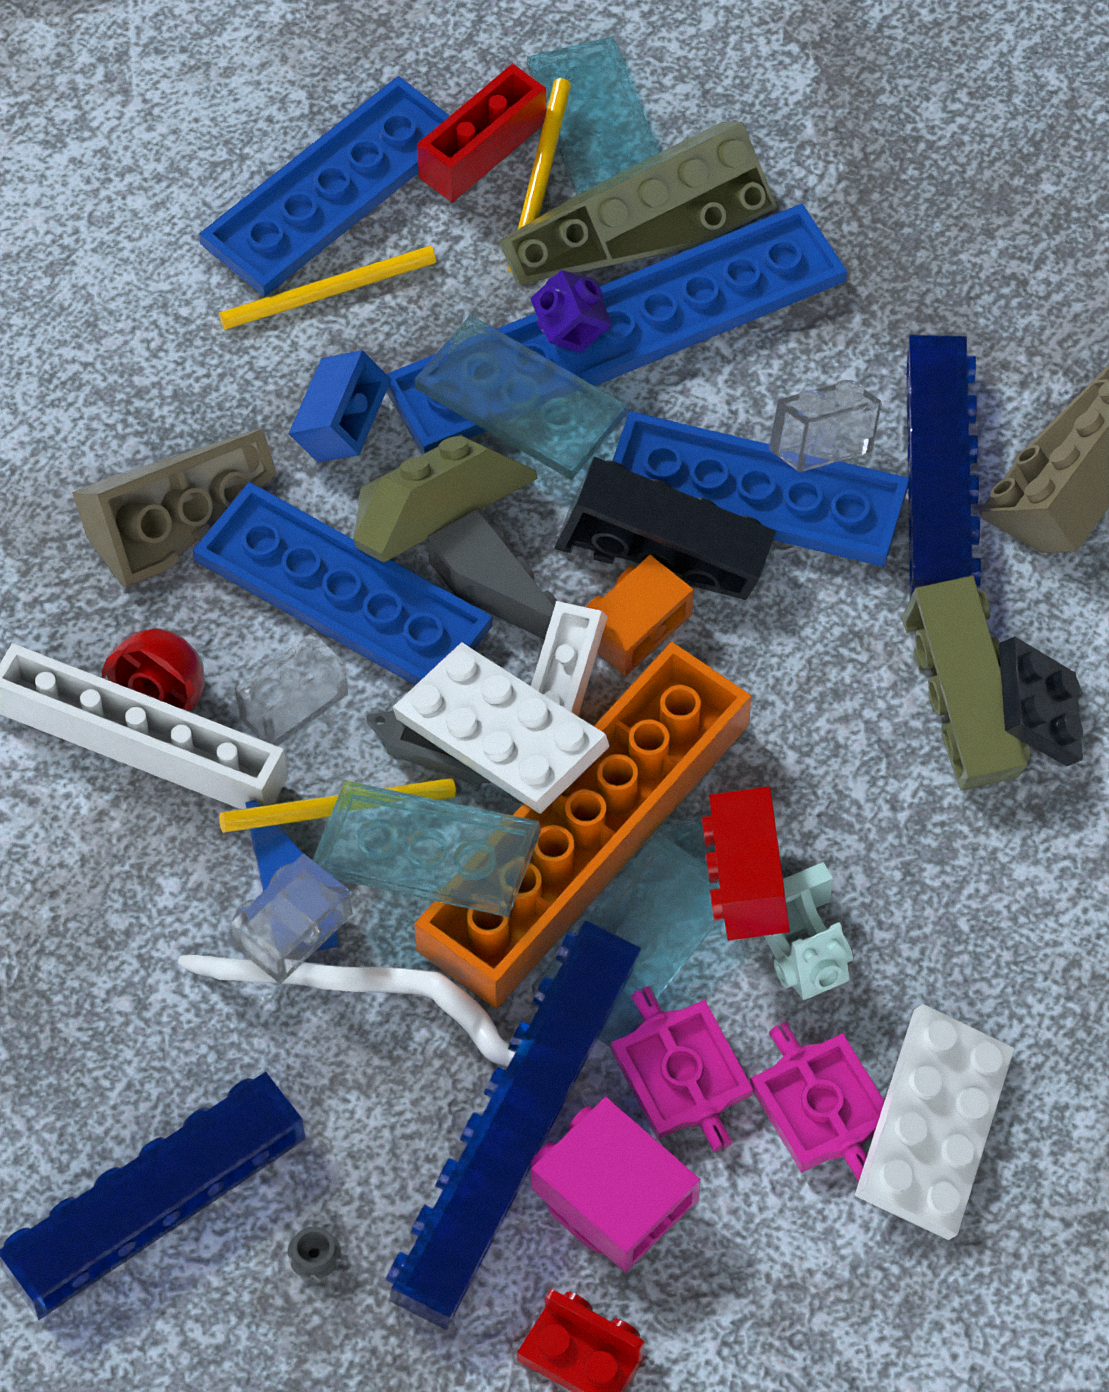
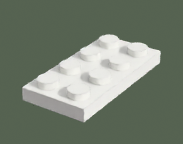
M462 642L393 706L397 720L539 814L609 748L605 733Z
M921 1004L914 1009L854 1196L947 1240L958 1235L1014 1048L925 1004Z

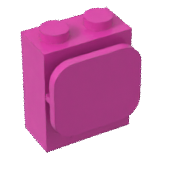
M605 1097L594 1108L590 1106L583 1108L571 1121L568 1127L569 1132L557 1144L551 1141L538 1151L531 1162V1189L547 1203L550 1214L590 1250L603 1253L626 1273L699 1201L701 1179L611 1100Z

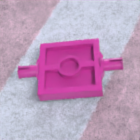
M651 986L643 987L642 992L640 989L631 995V998L640 1011L644 1022L635 1032L611 1042L610 1050L657 1140H660L685 1127L700 1126L713 1152L720 1151L721 1147L725 1149L733 1143V1140L729 1137L719 1116L726 1108L751 1097L753 1088L707 1002L704 999L683 1010L663 1012L652 992Z
M788 1022L780 1023V1029L776 1025L768 1034L772 1037L783 1057L773 1067L750 1078L753 1093L801 1173L829 1159L844 1157L857 1182H859L867 1158V1154L862 1147L868 1140L873 1138L885 1101L843 1033L821 1044L801 1047Z

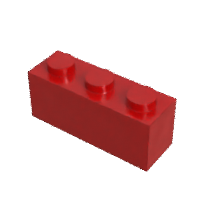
M512 63L417 143L419 178L453 203L543 126L546 115V87Z
M770 786L710 794L711 816H703L702 825L705 846H715L716 851L706 853L710 884L719 883L720 885L719 889L710 890L714 921H725L728 941L789 933V920Z

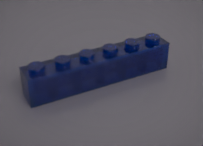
M909 335L906 357L907 477L909 478V601L915 588L969 576H974L976 587H980L981 558L972 557V545H979L980 516H971V504H978L979 476L970 475V464L977 463L978 435H969V424L976 423L977 396L968 395V384H975L976 356L967 355V336Z
M266 1071L255 1079L247 1078L240 1081L231 1088L227 1097L210 1109L205 1107L195 1111L185 1120L182 1128L167 1138L159 1137L150 1141L141 1149L137 1158L122 1168L113 1167L101 1174L95 1181L94 1187L77 1198L69 1197L62 1200L52 1208L49 1217L31 1229L25 1227L10 1235L0 1249V1263L3 1272L37 1319H42L306 1140L302 1117Z

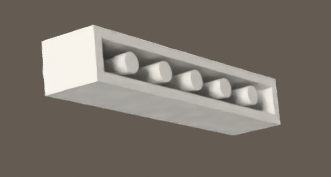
M13 643L0 663V715L239 809H246V802L256 800L261 806L273 805L288 779L285 752L281 747Z

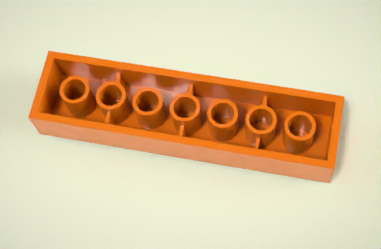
M671 641L595 724V728L606 734L609 748L541 814L523 803L414 923L416 951L497 1010L747 729L750 722L752 695Z

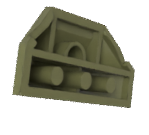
M461 435L447 438L438 447L419 457L405 460L401 463L400 467L361 487L354 532L355 547L384 563L428 539V536L475 509L479 511L538 479L536 470Z

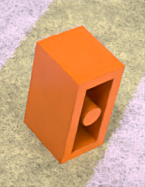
M651 555L644 559L637 567L635 565L629 566L620 575L616 586L604 597H595L586 606V608L600 610L608 616L597 654L624 676H627L692 616L694 589Z

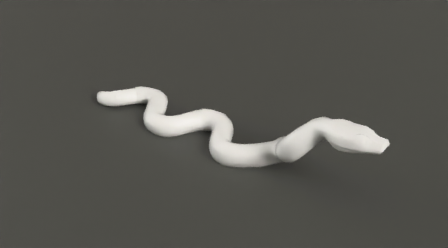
M182 955L178 959L179 964L190 972L218 980L283 983L312 986L325 990L404 993L433 999L440 1008L464 1028L484 1057L493 1063L512 1068L540 1070L546 1073L557 1070L573 1071L575 1069V1062H573L570 1055L540 1046L526 1045L514 1047L506 1043L500 1037L490 1015L480 1004L440 972L393 967L334 966L293 960L232 959L202 955Z

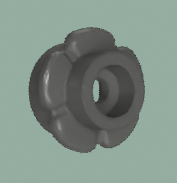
M307 1227L298 1232L291 1240L287 1252L289 1258H292L291 1267L296 1274L304 1278H309L311 1275L323 1278L335 1270V1261L341 1256V1246L338 1240L327 1230L320 1227ZM312 1250H317L320 1254L318 1257L312 1258L309 1256V1253Z

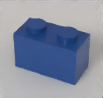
M363 350L321 358L288 434L318 463L360 455L392 379Z

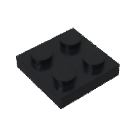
M1016 636L999 643L1005 731L1066 767L1082 761L1081 739L1083 737V727L1079 716L1078 694L1080 692V685L1076 673Z

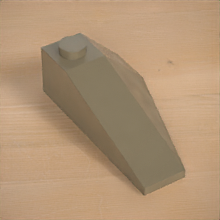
M259 428L109 477L76 490L72 494L87 539L120 584L128 587L169 570L180 560L179 556L197 540L201 541L248 482L262 488L277 475L264 430Z

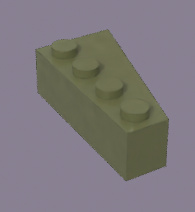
M974 576L915 588L901 617L906 633L916 631V648L913 654L918 669L929 668L931 677L928 679V698L932 710L937 716L945 715L947 723L941 726V736L960 791L1016 779L1026 767V761L1030 760L1029 745L1005 731L1002 681L999 668L1000 642L996 636H990L986 622L990 618L988 598L984 590H977Z

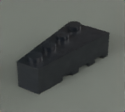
M594 456L570 504L554 549L571 553L573 546L595 551L594 560L612 565L615 557L640 564L651 555L671 572L682 574L683 581L690 586L747 600L760 579L776 530L762 525L755 518L739 516L717 507L714 502L708 499L695 498L673 489L662 480L649 479L629 471L618 462L605 461Z

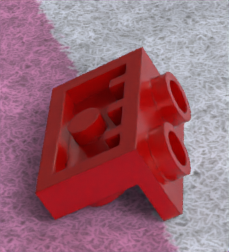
M550 1289L544 1298V1310L516 1353L517 1361L571 1392H625L644 1361L645 1342L640 1338V1333L632 1325L621 1319L613 1318L612 1321H609L593 1312L591 1304L575 1293L566 1292L563 1295L554 1289Z

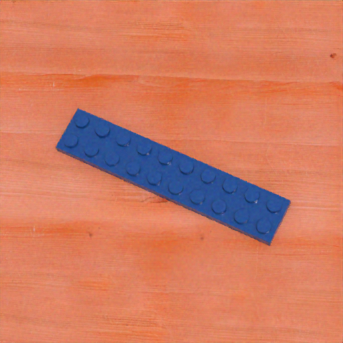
M803 203L599 286L603 293L601 299L613 325L581 353L549 343L546 335L537 324L538 316L534 313L388 373L387 375L392 380L386 393L419 450L424 454L438 447L447 438L461 435L470 439L846 282L847 270Z

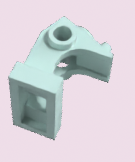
M824 862L783 879L790 932L764 936L776 958L774 960V968L781 984L786 989L793 987L803 1001L850 981L847 963L853 960L850 945L842 933V926L838 922L831 925L827 930L816 910L817 907L829 903L831 898L833 878ZM804 933H808L809 938L804 940L800 938L796 941H793L791 947L787 942L792 938H795Z

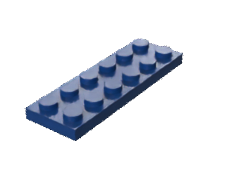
M398 75L199 233L200 245L262 296L266 297L419 173L417 143L450 115Z
M633 411L628 413L612 460L622 464L627 470L649 479L662 480L680 492L695 498L708 499L724 510L739 516L755 518L762 525L776 530L773 538L774 541L881 567L886 565L909 486L908 477Z
M251 482L247 483L193 550L194 561L413 685L419 683L461 642L475 650L493 626L492 616L390 559L383 563L355 547L354 539Z

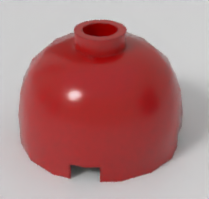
M159 628L138 631L130 635L115 647L106 658L101 672L103 679L107 676L108 681L191 713L195 710L205 687L204 665L197 651L184 638L172 631Z

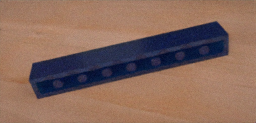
M586 920L577 935L571 932L567 933L555 957V960L562 963L554 980L547 976L543 978L531 1003L538 1007L530 1024L521 1021L509 1043L508 1050L515 1053L507 1069L500 1066L496 1067L486 1086L484 1095L491 1099L483 1115L473 1112L461 1134L460 1141L467 1144L458 1161L449 1157L437 1179L435 1187L441 1189L442 1192L434 1208L424 1204L410 1232L418 1237L409 1255L401 1251L398 1253L387 1274L385 1281L393 1284L390 1292V1302L448 1330L532 1167L531 1162L542 1148L635 969L641 947Z

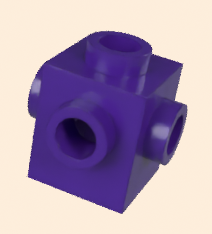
M561 270L548 279L546 284L530 298L538 316L537 324L546 335L548 342L579 353L583 352L613 325L601 299L603 293L600 287L588 276L582 277Z

